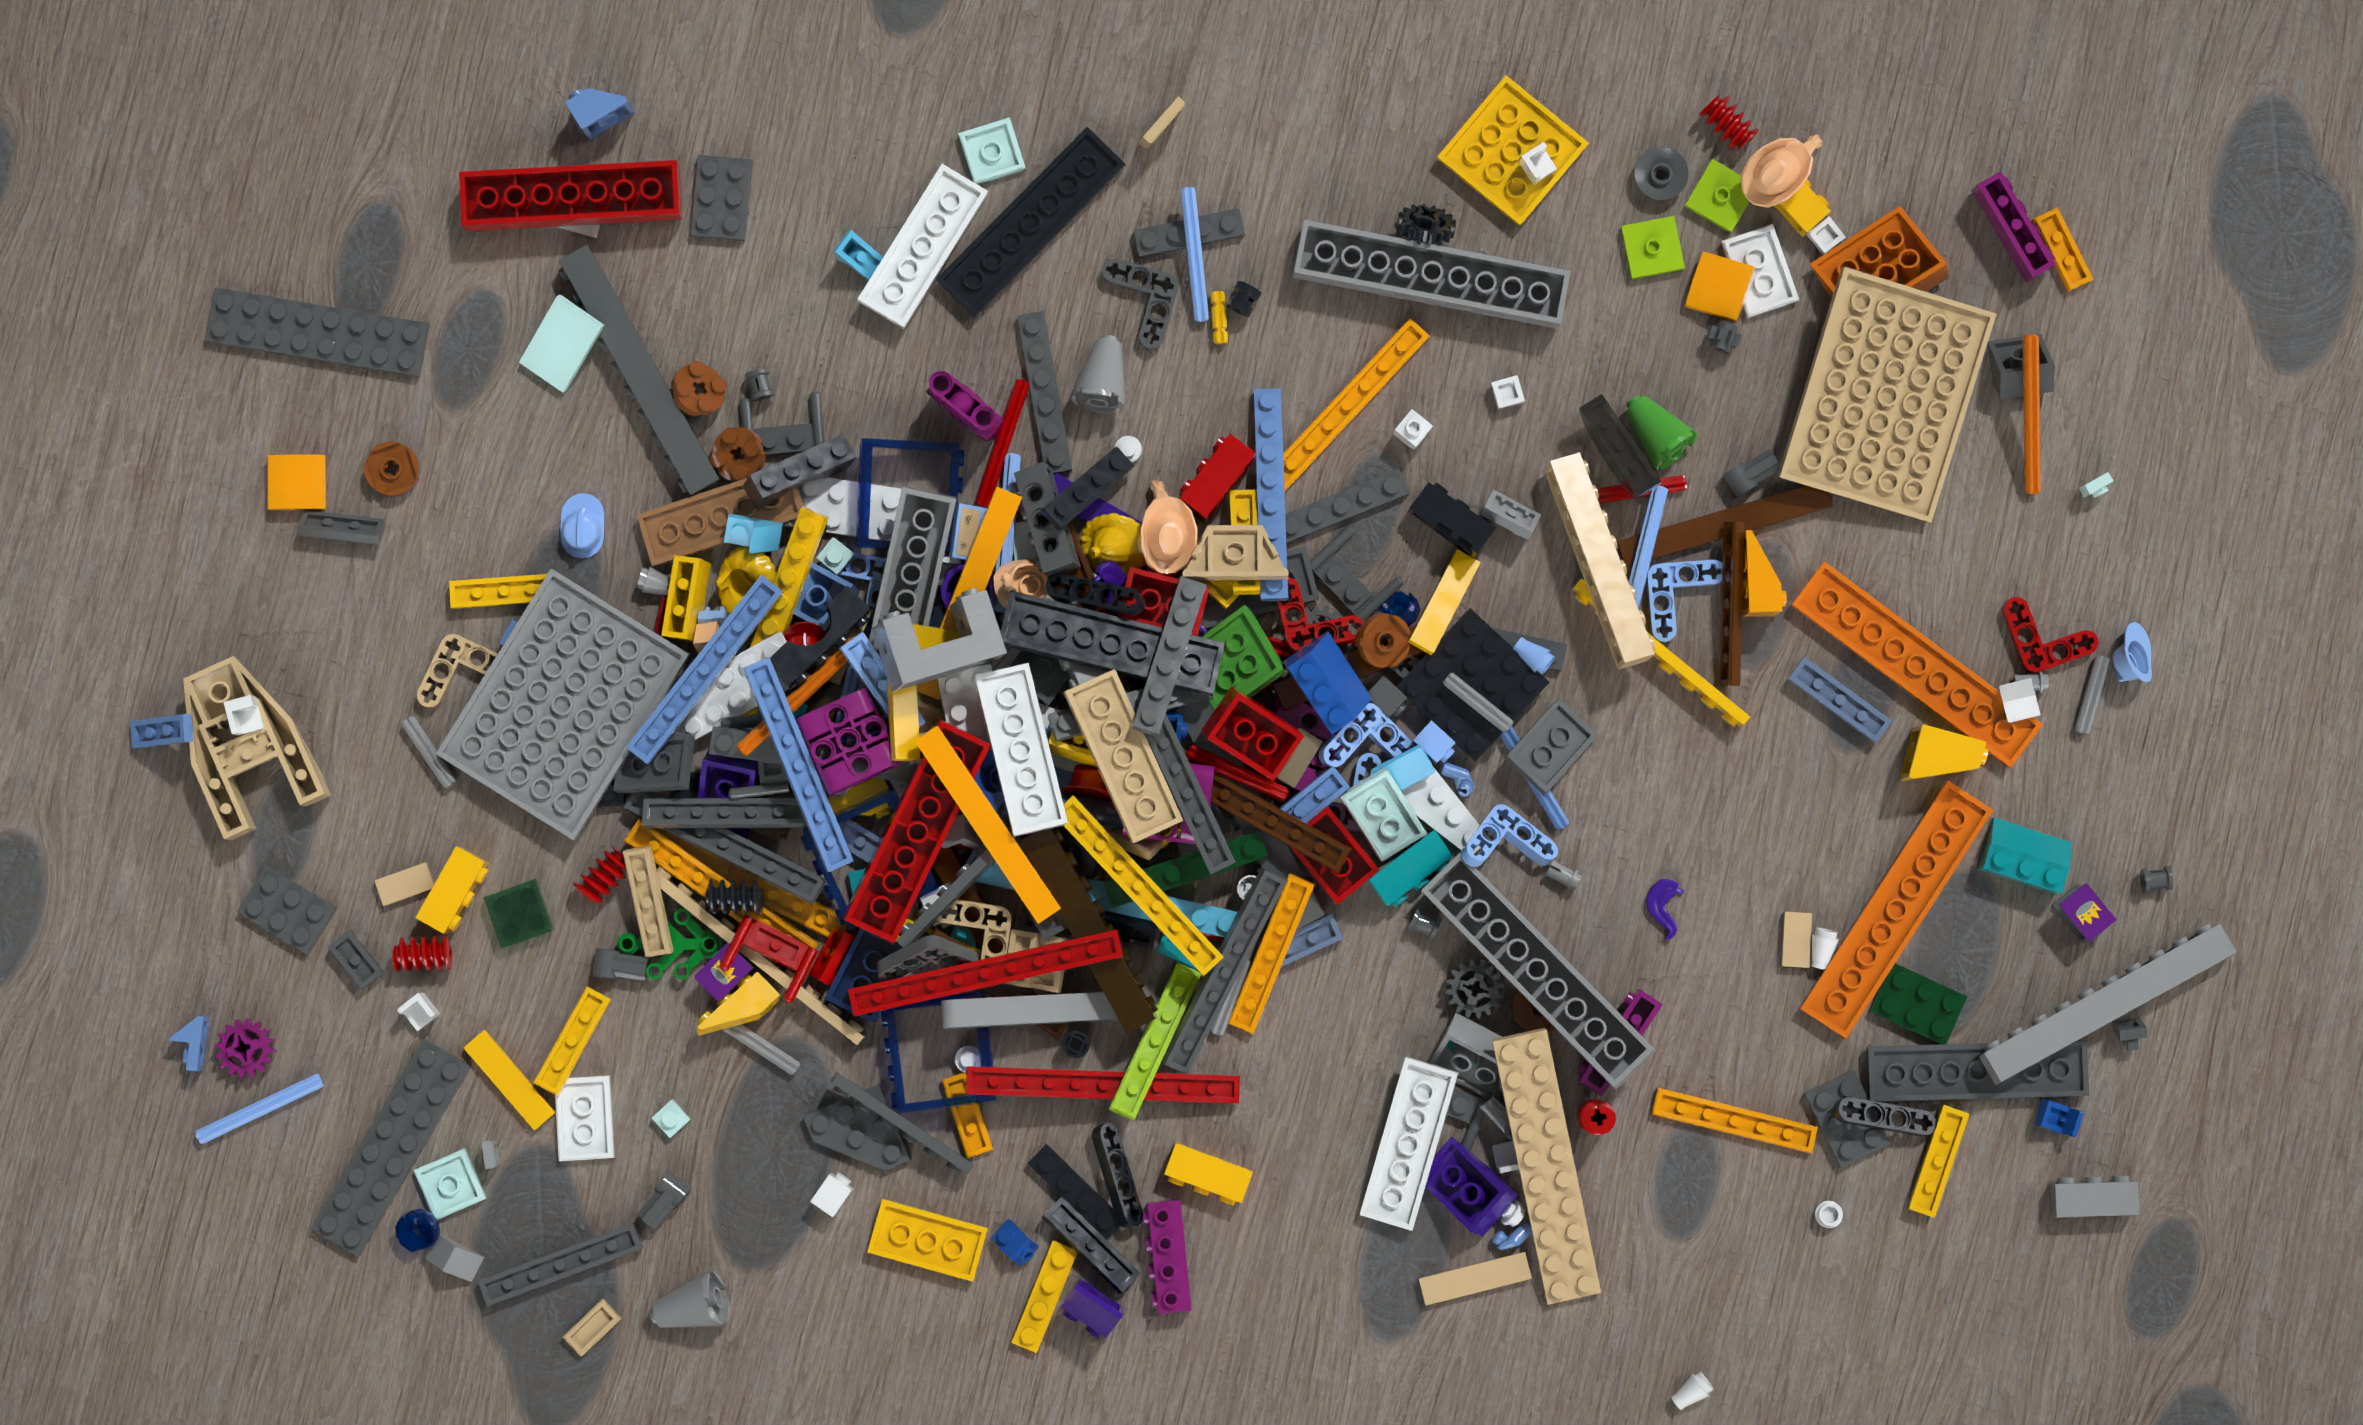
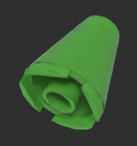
M1637 395L1626 405L1628 409L1625 413L1656 470H1659V467L1663 470L1675 463L1685 454L1683 450L1688 444L1692 447L1698 439V434L1694 429L1646 395L1642 397Z

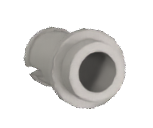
M2038 672L2035 675L2014 674L2013 682L2031 678L2034 691L2043 693L2044 690H2048V674H2043L2042 672Z
M1554 860L1546 874L1547 877L1549 876L1568 886V890L1570 888L1575 890L1582 878V875L1578 874V870L1574 872Z

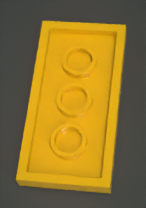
M882 1199L867 1252L973 1282L988 1228Z

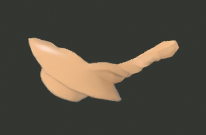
M1819 134L1809 136L1808 140L1804 143L1796 138H1779L1762 146L1748 159L1740 176L1742 193L1746 199L1753 205L1769 208L1785 202L1800 190L1811 173L1812 154L1815 149L1822 146L1823 141L1820 139Z
M1152 480L1150 488L1153 491L1154 500L1145 511L1141 527V548L1146 564L1157 574H1176L1185 568L1192 559V554L1197 547L1198 529L1190 508L1181 499L1168 496L1163 481Z
M1035 559L1014 560L998 568L994 575V590L1000 604L1007 608L1011 590L1043 598L1048 594L1045 586L1049 577L1039 572ZM1061 583L1060 586H1055V590L1057 591L1059 588L1065 589V586Z

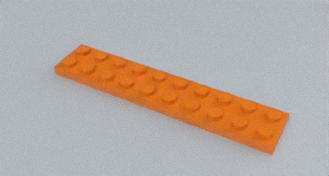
M1825 561L1821 563L1791 604L1793 608L1962 734L1986 741L1985 749H1988V753L2008 768L2014 765L2043 726V723L2034 717L2011 723L2008 722L2000 691Z
M1945 781L1835 951L1826 969L1823 970L1799 1007L1800 1010L1844 1039H1847L1994 811L1993 809L1950 781Z

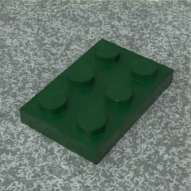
M1895 963L1881 984L1869 1012L1942 1045L1947 1044L1968 996Z

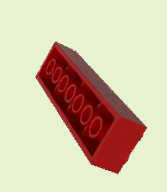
M677 160L459 172L461 225L466 232L683 220L680 166Z
M939 718L936 725L942 731L973 779H975L991 744ZM923 753L843 914L845 921L892 943H895L960 809Z

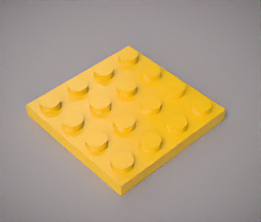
M1505 75L1437 156V160L1520 227L1584 151L1589 142ZM1544 142L1547 146L1545 151L1557 170L1533 185L1519 164L1522 155Z

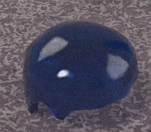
M1398 591L1382 604L1378 612L1398 616L1405 621L1408 627H1411L1417 620L1421 609L1418 599L1411 593L1407 595L1402 591Z
M414 1209L399 1218L395 1225V1235L401 1246L410 1252H416L421 1249H428L436 1244L440 1237V1226L432 1212L424 1209Z

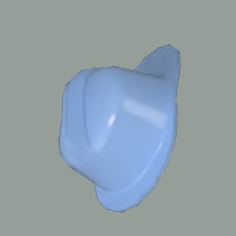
M585 493L576 494L569 498L562 508L561 543L566 552L573 557L581 559L591 557L599 551L603 544L604 509L600 501L593 495Z
M2136 622L2128 624L2125 630L2124 643L2113 653L2116 679L2119 682L2140 679L2146 683L2150 682L2152 678L2151 644L2144 628Z

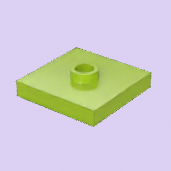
M1712 159L1684 207L1731 233L1750 201L1742 193L1741 175Z
M1675 216L1620 227L1631 280L1685 269Z

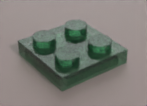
M537 879L484 897L501 949L554 931Z

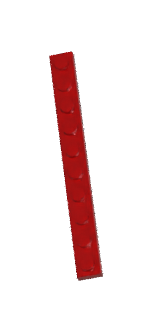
M1118 929L850 988L848 992L853 1015L858 1016L1123 957Z
M967 1066L965 1095L1113 1100L1125 1072ZM1156 1073L1143 1101L1239 1104L1240 1076Z

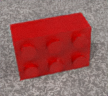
M1229 434L1226 438L1223 436L1219 438L1212 448V457L1209 460L1205 457L1196 468L1195 474L1197 476L1193 481L1188 479L1179 490L1180 499L1190 508L1192 514L1205 524L1230 493V490L1234 488L1255 461L1256 453L1232 434Z
M1130 567L1125 587L1137 590L1145 598V608L1136 616L1118 614L1117 617L1164 628L1180 579ZM1206 586L1191 633L1194 636L1199 634L1210 587ZM1122 598L1121 600L1122 602H1125L1129 607L1131 604L1136 603L1135 599H1133L1132 601H1127Z
M1233 686L1229 688L1201 729V732L1207 739L1272 781L1275 780L1304 737L1296 727Z
M1328 806L1309 820L1307 824L1352 848L1340 872L1337 873L1290 847L1337 905L1380 871Z

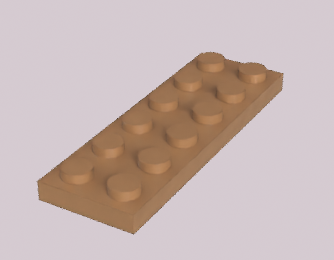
M745 478L637 514L651 565L657 567L672 562L674 555L687 557L726 544L724 538L729 514L783 523V525L796 521L801 507H804L798 486L779 500L755 510L743 488L747 480Z

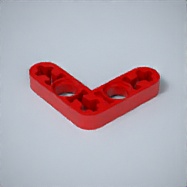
M1288 577L1289 589H1294L1291 590L1292 602H1276L1287 646L1292 653L1295 654L1312 642V639L1305 640L1304 646L1299 647L1298 643H1293L1296 640V636L1300 635L1302 639L1310 638V632H1314L1315 640L1319 637L1318 634L1322 629H1330L1334 633L1333 640L1337 646L1355 643L1357 634L1352 635L1351 631L1342 632V638H1338L1337 626H1341V631L1349 629V624H1354L1355 627L1361 628L1364 621L1360 617L1352 615L1309 625L1299 585L1295 579ZM1291 609L1298 610L1301 614V618L1296 622H1290L1285 617L1286 613Z
M2012 597L2003 604L2002 614L2023 669L2029 673H2037L2086 656L2098 648V637L2089 630H2083L2042 644L2028 603L2023 598ZM2012 602L2016 606L2020 605L2022 607V610L2018 612L2020 620L2027 619V622L2015 627L2013 622L2018 621L2015 613L2010 614L2009 609L2012 608ZM2025 627L2031 631L2032 638L2029 642L2024 643L2019 640L2017 634L2020 628ZM2082 635H2084L2085 639L2090 638L2089 650L2082 646L2074 649L2076 655H2073L2071 644L2082 641ZM2034 643L2036 644L2037 648L2031 650L2034 657H2040L2041 661L2037 663L2038 668H2035L2034 664H2028L2027 660L2031 658L2029 650L2023 652L2022 648L2029 647ZM2056 644L2065 646L2067 651L2065 658L2057 659L2054 657L2052 650Z

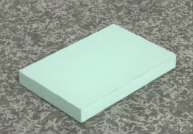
M558 295L519 363L564 393L569 388L605 325L562 295Z
M1386 766L1340 795V798L1380 862L1385 861L1428 835Z

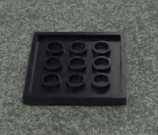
M1469 608L1441 638L1432 655L1427 653L1396 687L1430 721L1432 720L1463 752L1476 762L1503 732L1443 684L1446 677L1450 673H1454L1512 721L1523 712L1550 682L1538 671L1534 672L1519 654L1513 650L1510 644Z

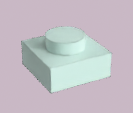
M2109 472L2080 487L2079 490L2084 498L2090 494L2096 498L2108 491L2106 485L2112 483L2113 479Z
M833 537L816 558L836 575H839L855 554Z
M673 1099L652 1117L669 1138H672L691 1120Z

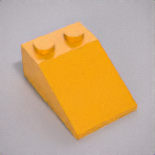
M1746 530L1744 532L1742 617L1776 616L1782 612V607H1786V591H1782L1781 583L1752 530Z

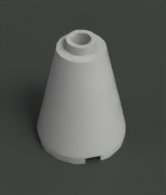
M1103 335L1102 338L1096 339L1072 392L1071 400L1075 405L1078 406L1079 401L1085 404V410L1097 413L1112 414L1115 413V408H1120V412L1123 411L1125 406L1122 344L1116 337Z
M715 1271L705 1272L654 1301L652 1308H650L652 1322L660 1328L721 1326L727 1323L730 1316L728 1297L723 1299L721 1290L725 1289L724 1283Z

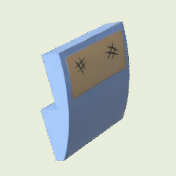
M961 503L956 504L949 558L967 560L987 508Z

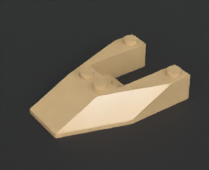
M235 656L183 678L186 714H191L193 725V742H189L191 766L225 840H234L256 830V826L234 776L276 757L281 762L299 805L307 807L331 796L324 777L293 719ZM248 695L257 697L264 728L239 736L233 735L224 702Z

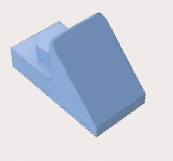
M197 1016L168 1039L169 1041L189 1043V1048H185L183 1063L186 1064V1070L203 1071L210 1016Z

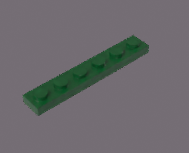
M1259 830L1226 841L1236 863L1213 874H1210L1200 851L1142 870L1162 891L1268 857ZM1114 879L1103 882L1112 908L1133 901Z

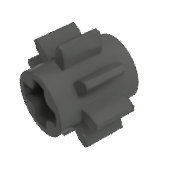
M1718 321L1717 326L1711 325L1706 337L1707 340L1712 341L1710 348L1722 353H1729L1731 348L1736 349L1742 336L1736 333L1738 327L1725 321Z

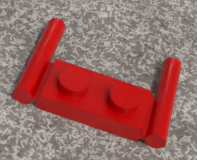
M744 915L719 965L720 969L723 971L730 969L743 944L745 947L796 971L783 997L785 1002L793 1003L818 951L759 920H755L751 916Z

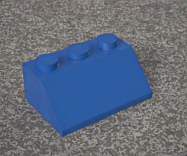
M1328 631L1282 662L1325 728L1331 734L1353 721L1372 700Z

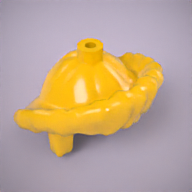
M1117 513L1103 514L1088 521L1082 529L1080 541L1089 564L1092 565L1093 569L1096 570L1099 564L1111 561L1121 567L1127 578L1130 567L1141 569L1142 566L1146 565L1141 548L1142 525L1130 517Z
M740 546L732 550L725 557L716 585L721 605L724 606L728 615L731 614L760 575H764L774 583L777 574L775 566L764 552L749 553L750 547Z

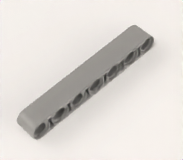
M1104 992L941 1001L942 1029L1118 1021Z

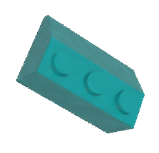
M1993 817L1977 869L2052 894H2062L2070 869L2072 842Z
M1433 830L1373 875L1367 882L1386 907L1392 904L1395 908L1407 899L1404 893L1412 887L1417 891L1427 884L1429 880L1426 877L1433 871H1436L1438 874L1449 864L1448 860L1453 856L1436 830Z

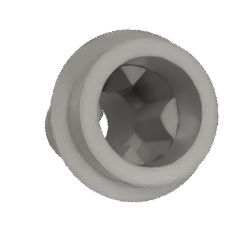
M642 567L636 588L641 589L642 593L668 596L671 578L651 567L649 569Z

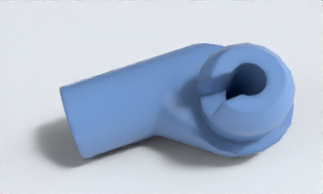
M1445 762L1441 775L1454 779L1460 796H1470L1474 791V782L1470 772L1465 768Z
M1523 1221L1508 1236L1503 1231L1497 1232L1493 1236L1492 1242L1497 1245L1496 1248L1499 1250L1517 1247L1532 1233L1531 1226L1528 1222Z

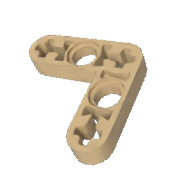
M456 634L445 636L418 689L417 700L424 707L436 708L442 703L460 664L485 675L487 672L485 670L491 664L492 656L496 657L497 653ZM457 639V645L460 646V650L452 652L450 658L456 659L454 664H452L450 661L442 659L441 655L444 654L448 657L450 648L447 647V644L449 642L454 643ZM483 651L486 656L485 662L479 666L474 665L471 661L473 652ZM444 663L449 667V674L446 678L439 679L435 675V668L437 665ZM430 678L435 682L444 684L442 689L436 686L434 694L437 696L436 700H430L427 703V697L424 696V692H430L434 684L429 683Z
M957 899L950 909L957 910V904L963 905L960 911L961 921L955 920L957 914L952 913L948 914L947 918L941 916L938 919L942 923L985 929L981 959H985L986 955L994 957L1008 953L1012 914L1007 907ZM968 907L979 909L980 918L978 921L970 922L966 919L965 911ZM984 908L990 909L988 915H997L998 911H1003V916L1007 917V922H1002L1001 926H997L996 920L987 919L988 925L982 924L985 918ZM999 938L1003 942V950L1000 953H992L989 950L988 942L990 939Z

